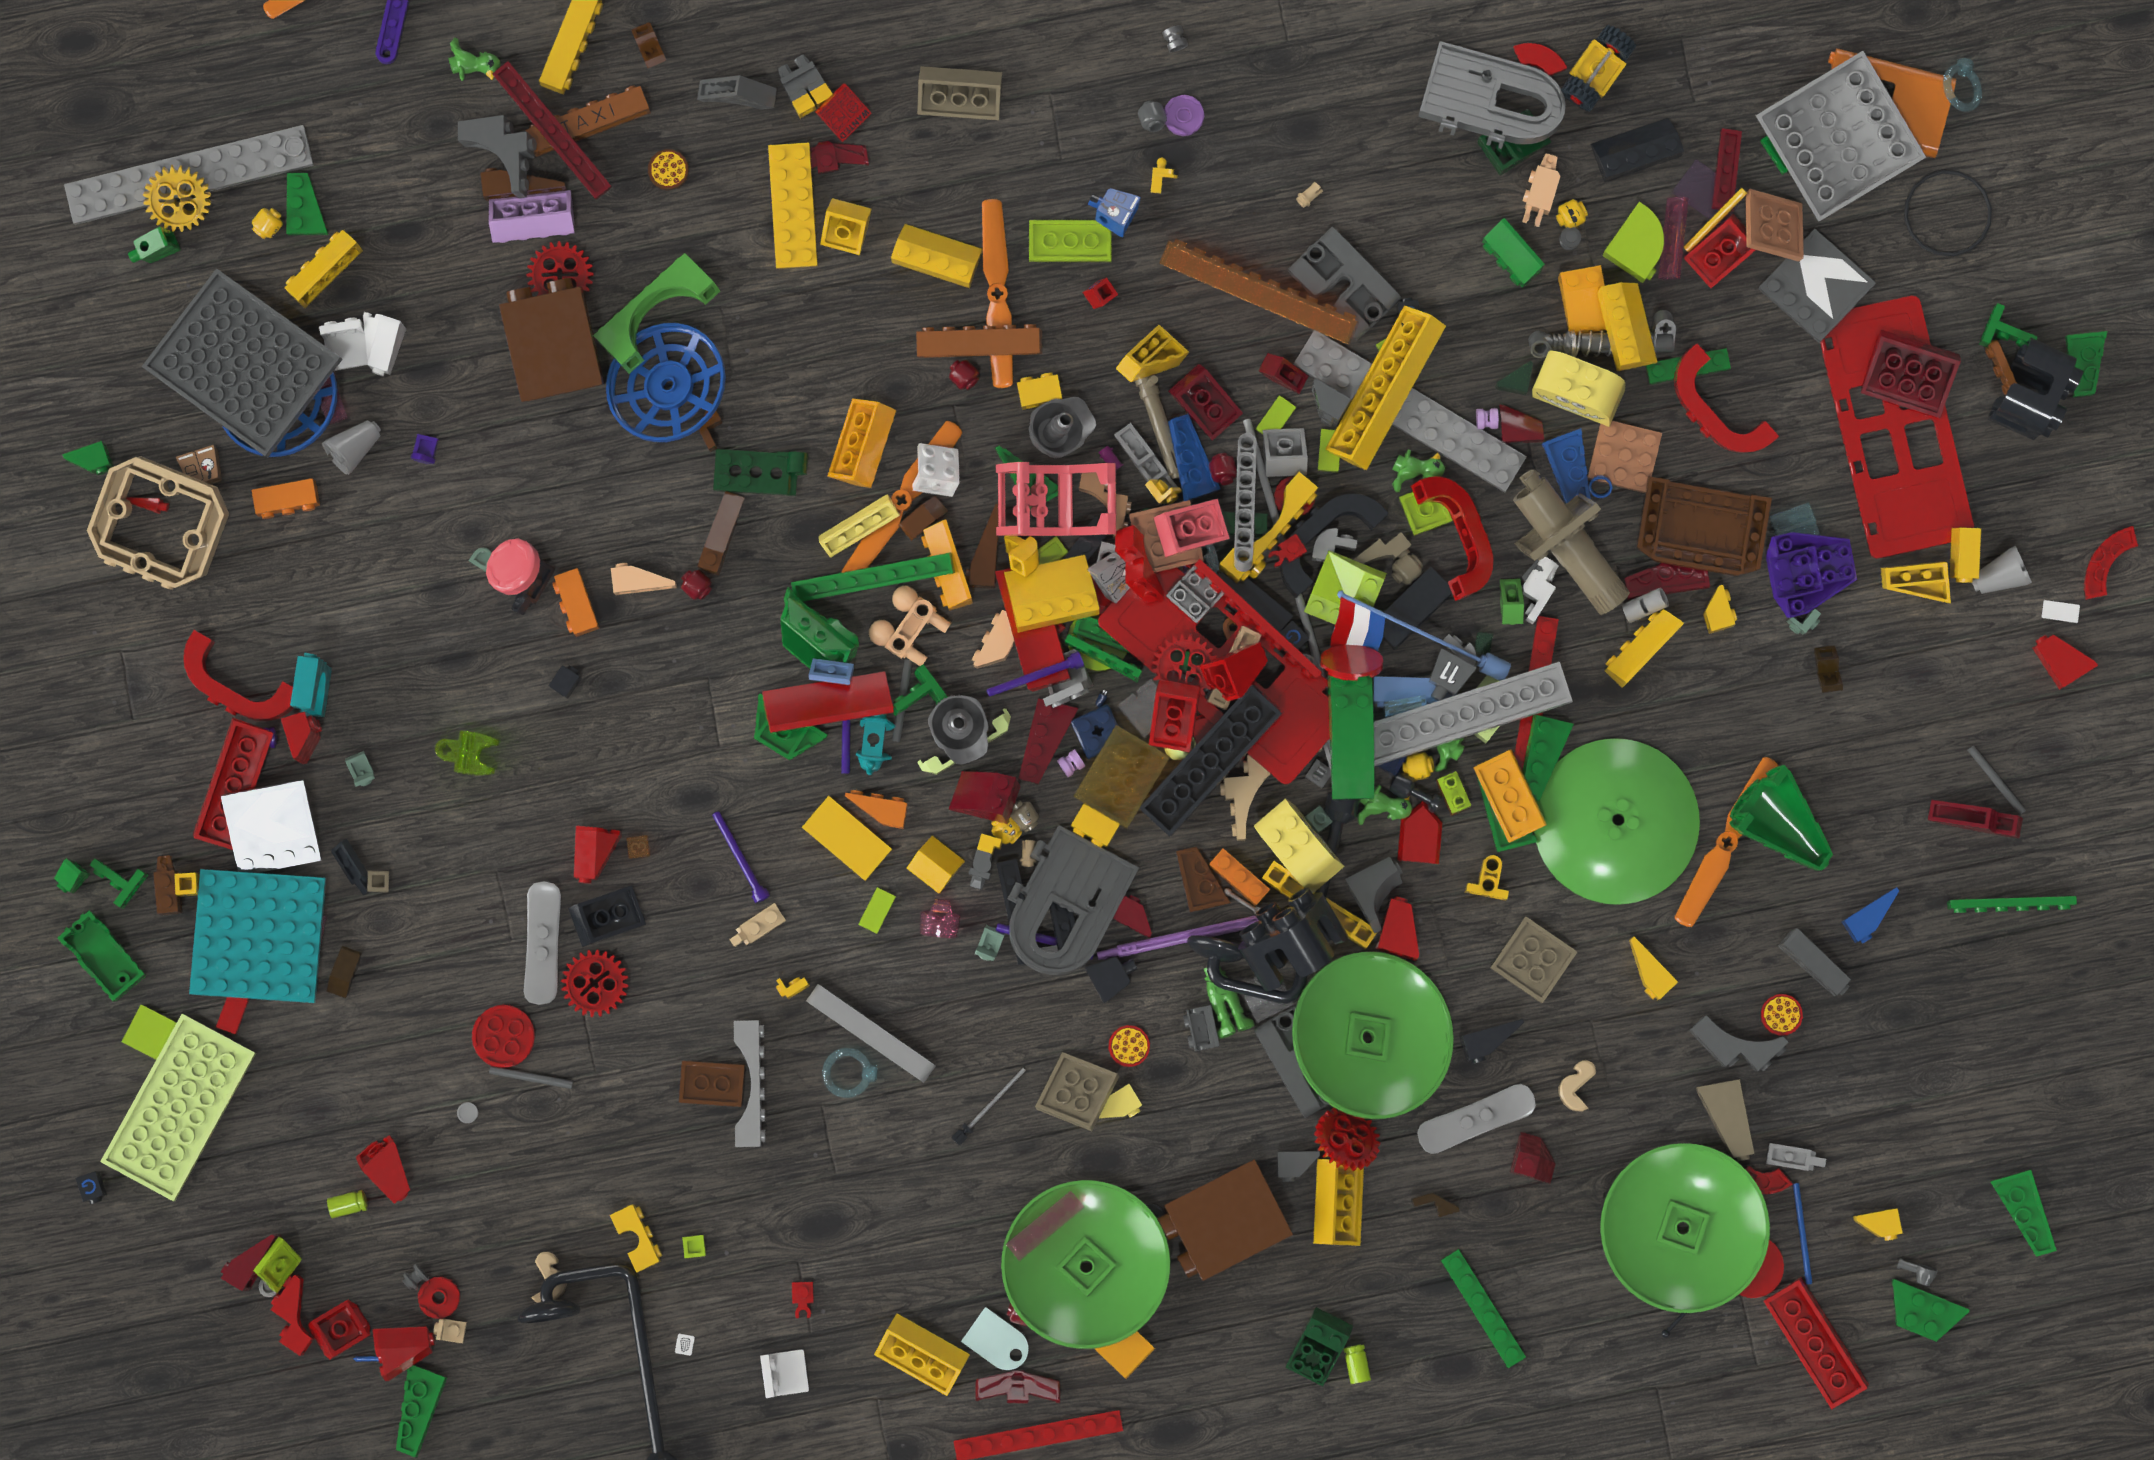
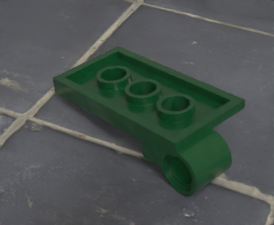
M716 449L713 491L796 496L797 475H807L808 453H770ZM733 466L741 468V474L737 477L730 475V469ZM755 467L762 470V474L758 478H753L750 475V471ZM780 469L783 473L780 479H773L771 477L772 470Z

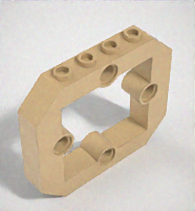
M140 456L109 469L87 532L98 557L104 559L105 564L116 567L117 564L124 567L123 571L127 573H139L143 575V579L154 582V580L159 581L162 587L173 590V587H181L207 575L229 512L218 487ZM134 475L159 484V490L165 496H174L182 493L206 503L197 529L188 530L183 536V544L189 551L182 570L156 560L150 552L139 553L110 541L118 519L127 518L132 512V504L126 497ZM170 480L174 481L175 483V489L173 491H171L168 488V482ZM118 503L121 504L123 507V512L121 514L117 513L116 511V505ZM193 534L199 537L197 545L192 542ZM141 557H144L147 561L145 568L141 567L139 563Z

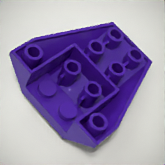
M1795 532L1771 538L1766 555L1773 597L1787 618L1809 613L1857 580L1850 539Z

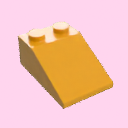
M1601 265L1561 272L1558 276L1568 331H1575L1577 336H1579V331L1581 333L1607 331L1597 294L1600 287L1605 286Z

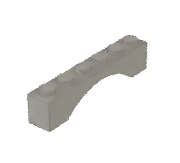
M759 1020L734 1021V1042L747 1061L751 1077V1092L748 1105L743 1116L735 1125V1147H762V1142H766V1132L762 1130V1121H765V1109H761V1100H765V1088H761V1079H765V1067H761V1058L765 1057L764 1046H761V1037H764V1025H760Z

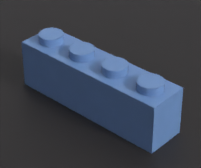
M1374 677L1373 704H1377V707L1382 708L1389 707V704H1398V708H1410V705H1419L1421 707L1438 701L1431 697L1436 686L1429 682L1430 678ZM1446 693L1444 699L1452 697L1453 695Z

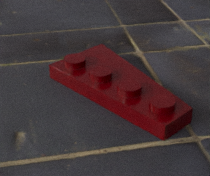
M1661 563L1651 569L1648 568L1624 579L1625 586L1630 592L1627 597L1628 600L1635 599L1658 588H1662L1665 594L1710 588L1708 571Z
M1038 699L1018 780L1035 784L1040 783L1078 708L1063 704L1053 708L1052 704L1046 706L1043 699Z

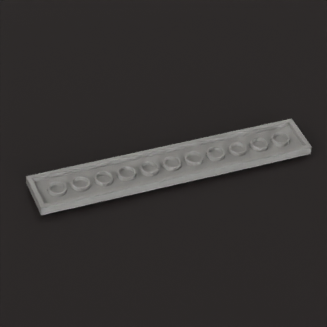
M300 125L64 184L73 224L77 225L149 207L150 205L143 204L144 200L148 199L143 196V193L149 191L145 186L146 184H151L149 181L150 177L156 178V171L163 174V167L170 171L171 165L175 167V170H178L179 166L182 165L183 171L190 167V174L197 171V179L204 177L202 185L208 184L209 187L205 192H210L314 166L305 126ZM290 136H297L304 143V151L297 157L287 155L283 149L284 141ZM187 183L180 185L181 189L184 191H190L192 189L191 186ZM168 186L160 187L162 193L167 194L171 192ZM174 195V199H181L178 198V195Z
M1314 330L1293 365L1314 379L1322 381L1349 397L1352 401L1372 364ZM1413 388L1392 423L1396 428L1503 492H1506L1527 457L1482 429H1477V426Z
M1557 662L1375 721L1374 766L1572 703L1573 700L1561 663ZM1329 739L1323 747L1331 770Z

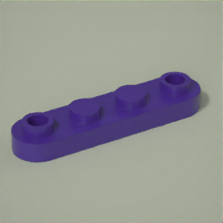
M387 0L375 52L377 59L383 64H391L397 58L410 0ZM389 51L390 56L384 57V53Z

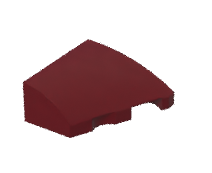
M1499 405L1502 443H1536L1544 441L1541 420L1505 405Z

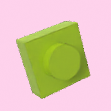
M704 1235L682 1237L684 1258L706 1256Z

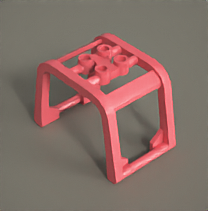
M1029 462L996 464L999 527H996L997 536L1116 534V463L1029 465ZM1005 473H1017V484L1013 487V494L1016 496L1017 504L1013 508V514L1017 517V526H1006ZM1097 473L1100 483L1108 484V513L1100 515L1097 526L1073 527L1072 474ZM1029 474H1036V484L1031 487L1032 495H1028L1030 487L1026 483H1029ZM1044 474H1058V527H1044V517L1048 514L1046 506L1048 488L1044 484ZM1029 506H1032V516L1036 517V527H1030Z

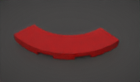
M2133 526L2122 529L2108 537L2093 553L2085 573L2084 593L2086 600L2107 595L2106 582L2112 563L2123 552L2138 546Z

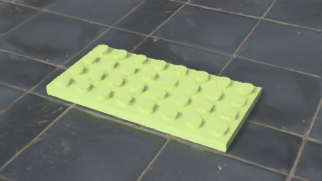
M181 1014L100 1162L164 1197L176 1201L256 1053L196 1020Z

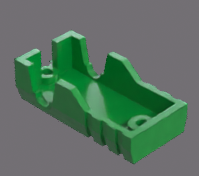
M88 911L86 914H81V918L75 921L72 927H66L64 929L65 932L58 937V940L74 953L81 967L95 979L96 983L102 987V990L115 1002L145 978L146 974L133 961V958L126 953V950L93 911ZM80 924L81 929L77 930L76 925ZM124 976L126 978L125 982L120 981L121 977Z

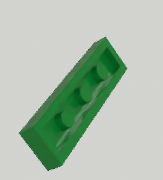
M1727 348L1705 352L1711 359L1699 369L1696 376L1730 370L1731 366ZM1681 357L1645 365L1649 385L1674 380L1675 370Z

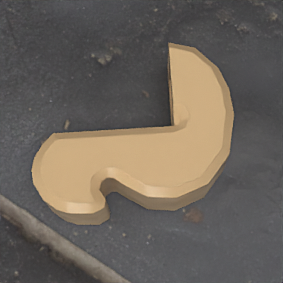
M1587 1060L1578 1062L1573 1068L1578 1073L1565 1077L1558 1086L1560 1099L1572 1111L1582 1112L1588 1109L1575 1094L1581 1086L1596 1074L1594 1064Z
M542 1252L537 1256L535 1263L545 1279L551 1274L560 1272L553 1268V1265L558 1263V1258L555 1254ZM567 1283L557 1285L554 1288L553 1300H557L564 1294ZM540 1292L531 1297L537 1303L541 1302Z

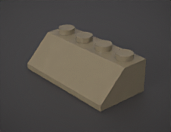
M921 66L918 82L917 114L999 120L1002 72Z

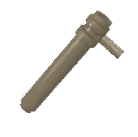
M1151 375L1136 380L1135 384L1140 389L1138 392L1139 396L1144 401L1168 475L1173 480L1179 478L1171 433L1159 397L1160 391L1158 386L1155 385L1158 382V377Z

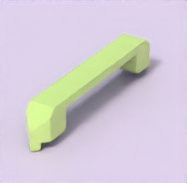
M1002 709L1004 714L993 720L992 725L997 732L987 737L988 743L1008 732L1011 716L1007 709ZM936 756L925 761L923 764L921 760L918 761L922 771L936 775L955 764L952 760H949L942 765Z

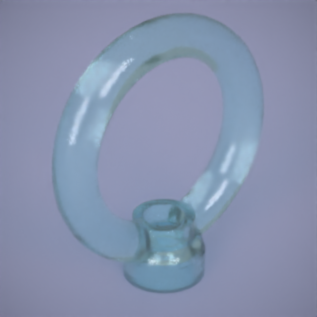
M1967 58L1957 60V64L1949 67L1943 78V88L1948 101L1956 109L1963 112H1969L1977 108L1982 98L1980 80L1972 70L1973 61ZM1957 72L1960 76H1967L1972 83L1974 96L1970 103L1959 101L1952 90V77Z
M841 1048L831 1053L825 1060L822 1077L825 1086L831 1093L842 1098H852L864 1092L870 1082H876L877 1066L870 1065L867 1057L860 1051L853 1048ZM844 1056L857 1059L863 1067L862 1081L857 1087L849 1090L837 1087L830 1075L833 1063Z

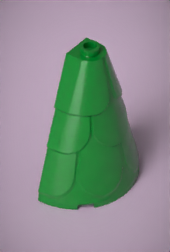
M1785 765L1775 767L1766 772V778L1754 781L1739 797L1730 813L1732 820L1729 823L1739 834L1783 854L1785 858L1815 871H1822L1829 865V860L1833 853L1819 823L1815 821L1806 799L1803 798L1791 771Z

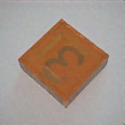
M647 835L626 838L629 859L650 856Z

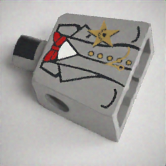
M1117 553L1110 554L1087 569L1104 596L1114 603H1117L1130 588L1125 583L1126 562Z

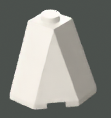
M364 312L363 321L368 366L373 369L372 373L384 376V373L390 375L406 328L399 320L376 314L375 318L371 317L372 314Z

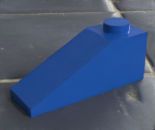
M1897 887L1842 921V924L1855 943L1861 941L1863 944L1873 937L1871 933L1876 931L1899 892Z

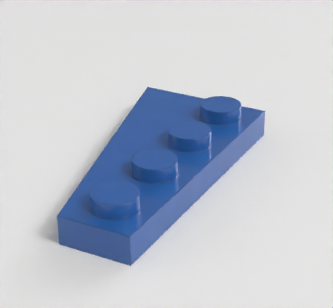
M1189 414L1171 419L1168 424L1184 501L1220 490V486L1212 480L1208 458Z
M1581 428L1543 442V448L1565 503L1570 502L1579 493L1591 499Z

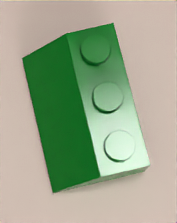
M1505 218L1483 238L1484 250L1489 255L1493 254L1496 257L1498 266L1510 273L1511 276L1509 277L1516 286L1520 285L1523 288L1542 272L1545 265L1543 261Z

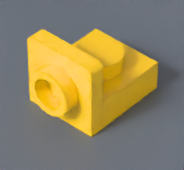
M1150 479L1145 484L1159 504H1172L1178 499L1177 495L1182 491L1180 487H1171L1169 489L1167 484L1160 479Z
M780 978L776 980L779 984L776 986L778 992L782 997L786 995L788 999L810 986L805 978H795L788 983L790 985L788 988H786Z

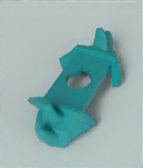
M886 714L863 717L860 720V726H864L862 751L858 750L856 755L858 756L861 768L866 770L868 775L878 771L883 761L892 759L889 754H882L885 727L886 731L895 728V724L887 719ZM871 733L877 734L880 739L875 747H870L867 741Z

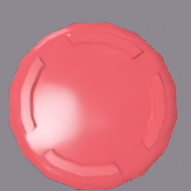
M518 538L509 539L499 544L491 553L487 562L486 575L488 582L494 589L506 595L519 594L528 589L535 581L539 572L540 558L538 551L527 541Z

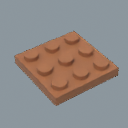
M1749 189L1746 194L1747 247L1795 261L1802 260L1804 258L1802 203Z
M1615 421L1611 422L1610 427L1600 424L1587 479L1591 480L1595 476L1603 475L1611 480L1613 486L1646 493L1648 477H1652L1662 433ZM1603 479L1595 480L1597 482L1609 484L1606 480Z
M1190 500L1129 514L1131 525H1134L1144 535L1146 556L1154 573L1193 564L1199 559L1204 561L1201 548L1165 557L1154 517L1160 514L1191 506Z

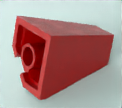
M1257 642L1201 665L1200 668L1207 685L1213 690L1218 689L1223 693L1222 697L1226 701H1231L1244 696L1268 660L1261 642Z
M576 826L574 878L579 879V883L591 884L592 880L598 879L618 844L622 832L618 830L607 831V829L598 827Z
M389 1135L384 1137V1142L382 1143L377 1141L371 1143L356 1156L361 1170L395 1204L397 1201H402L407 1197L410 1188L396 1144Z
M427 1326L373 1329L375 1352L379 1363H383V1366H380L379 1369L385 1381H390L433 1353L432 1345H435L434 1333H430Z

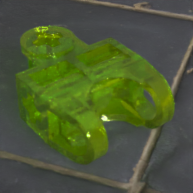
M460 730L459 740L441 739L435 746V752L443 761L455 762V773L474 776L493 775L495 768L487 767L481 763L479 755L484 748L499 746L500 740L481 733ZM446 745L452 749L451 752H447V755L441 751L442 748H446Z

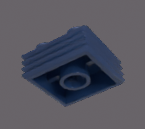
M1104 705L1071 721V725L1087 759H1091L1125 743V739L1109 705ZM1095 727L1104 730L1101 732V737H1098L1097 734H1092Z

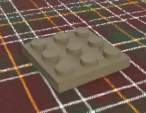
M1525 916L1490 969L1542 1004L1577 954V951Z
M1062 1052L1035 1108L1056 1118L1093 1131L1119 1075Z

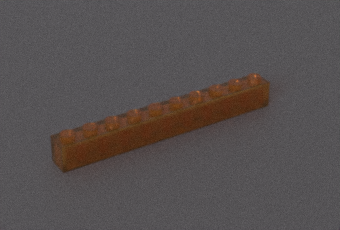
M1175 239L1174 242L1168 241L1160 264L1350 345L1359 321L1355 320V315L1346 311L1342 315L1336 312L1337 308L1326 303L1325 307L1317 304L1318 299L1308 295L1306 299L1300 297L1297 290L1288 287L1286 291L1279 288L1280 283L1271 279L1265 282L1261 280L1262 275L1250 271V274L1242 272L1243 267L1234 263L1231 266L1223 264L1224 259L1215 255L1209 258L1204 255L1206 251L1199 248L1188 249L1186 248L1187 243Z

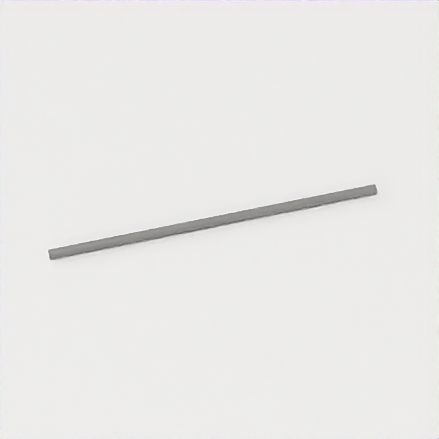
M1251 419L1243 420L1246 433L1255 436ZM1257 442L1256 468L1274 526L1279 519V514L1268 477L1265 476V467ZM1280 533L1277 537L1278 543L1280 544L1286 540L1285 535ZM1301 594L1298 598H1295L1305 634L1310 638L1308 645L1311 655L1315 660L1316 667L1322 672L1321 675L1327 679L1324 668L1320 666L1321 656L1309 615L1304 612L1306 605ZM1328 687L1322 691L1326 696H1328Z

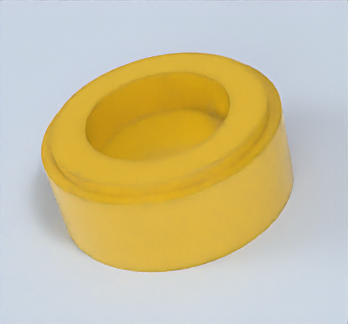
M1262 560L1258 566L1254 564L1250 569L1252 573L1249 576L1255 579L1266 566V562Z

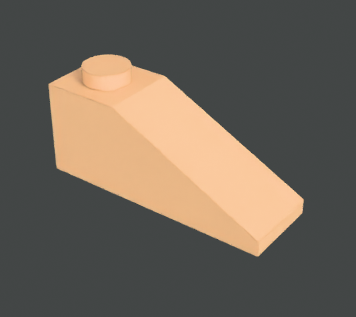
M628 563L616 564L615 568H611L613 593L615 595L677 588L675 581L634 566H628Z

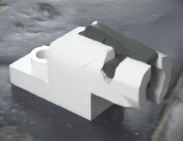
M1547 557L1541 560L1537 559L1522 576L1524 581L1523 595L1536 602L1535 605L1531 603L1525 612L1528 615L1526 621L1532 625L1556 588L1549 582L1553 581L1559 566Z

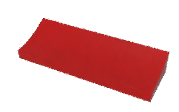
M1009 568L995 571L1023 674L1027 675L1065 661L1066 658L1056 624L1018 633L1004 572L1013 570ZM1067 668L1026 684L1028 690L1034 692L1071 680V676Z
M885 671L854 676L851 679L850 685L817 682L762 691L770 733L894 712Z
M232 717L193 832V838L233 850L221 796L255 788L273 736L272 731Z
M1802 1277L1764 1300L1765 1305L1831 1410L1868 1388L1869 1383Z

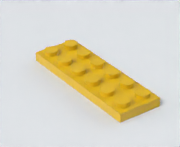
M810 143L768 145L776 269L818 266Z

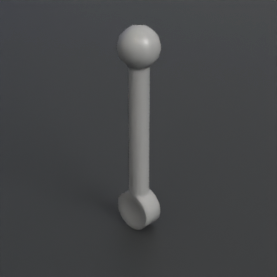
M1224 889L1223 892L1226 896H1230L1238 902H1240L1241 904L1245 905L1246 907L1251 909L1254 914H1256V912L1261 909L1259 907L1255 908L1248 902L1233 894L1231 889Z

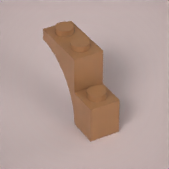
M1082 473L1079 491L1094 496L1108 510V493L1104 492L1108 490V484H1101L1097 473ZM1116 494V531L1122 528V526H1128V522H1124L1125 515L1130 514L1132 503L1128 502V496Z

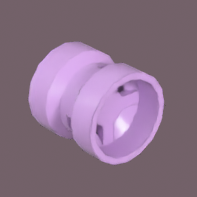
M1491 408L1489 411L1476 409L1477 429H1484L1485 427L1498 429L1497 408Z
M1075 749L1069 752L1067 757H1061L1057 760L1067 777L1073 775L1075 770H1081L1085 767Z

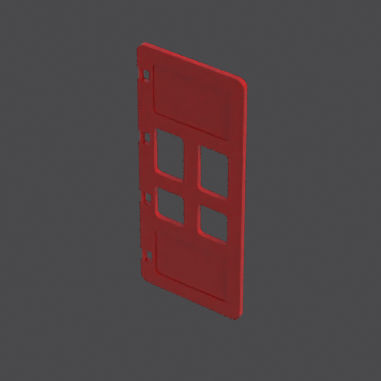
M1907 296L1853 308L1820 343L1869 553L1876 559L1951 543L1952 528H1975L1945 405L1940 418L1913 409L1901 410L1899 405L1882 400L1884 414L1856 419L1849 390L1863 386L1881 330L1931 345L1921 302L1916 296ZM1825 339H1832L1834 349L1827 350ZM1846 399L1848 411L1842 412L1839 400ZM1932 420L1943 463L1916 470L1913 467L1904 426ZM1887 429L1890 433L1899 472L1896 475L1871 479L1860 435ZM1860 461L1863 472L1856 474L1854 462ZM1875 523L1878 534L1871 535L1869 524Z
M1189 564L1185 566L1190 570L1194 565ZM1177 567L1155 572L1163 588L1164 598L1145 603L1129 588L1117 603L1112 602L1098 619L1100 628L1150 671L1157 668V665H1154L1152 661L1158 660L1154 653L1161 654L1162 652L1159 649V645L1166 647L1165 640L1172 643L1173 636L1180 640L1181 634L1184 635L1185 639H1188L1189 635L1192 634L1193 641L1199 636V643L1202 644L1207 641L1205 648L1212 647L1213 650L1210 652V655H1217L1215 658L1217 659L1230 652L1241 626L1259 633L1255 629L1257 625L1252 620L1247 622L1240 615L1242 611L1238 607H1234L1238 610L1234 616L1225 609L1228 603L1225 601L1227 597L1223 595L1213 607L1218 608L1238 628L1221 648L1215 647L1196 630L1199 622L1195 623L1166 597L1178 581L1186 575ZM1266 634L1265 636L1261 635L1259 642H1261L1262 647L1284 665L1285 669L1267 689L1263 688L1255 680L1251 685L1254 684L1284 714L1247 754L1280 783L1290 784L1330 739L1328 697L1322 692L1328 687V680L1322 675L1317 679L1313 677L1311 679L1307 678L1301 672L1303 668L1298 663L1294 665L1286 658L1287 653L1282 658L1274 651L1275 647L1270 643L1272 639ZM1171 670L1168 672L1167 678L1169 681L1175 682L1179 679V675ZM1197 675L1188 683L1190 685H1197L1200 681L1199 676ZM1181 677L1180 683L1184 684L1185 680ZM1200 693L1197 711L1215 725L1224 714L1213 704L1207 702V699Z

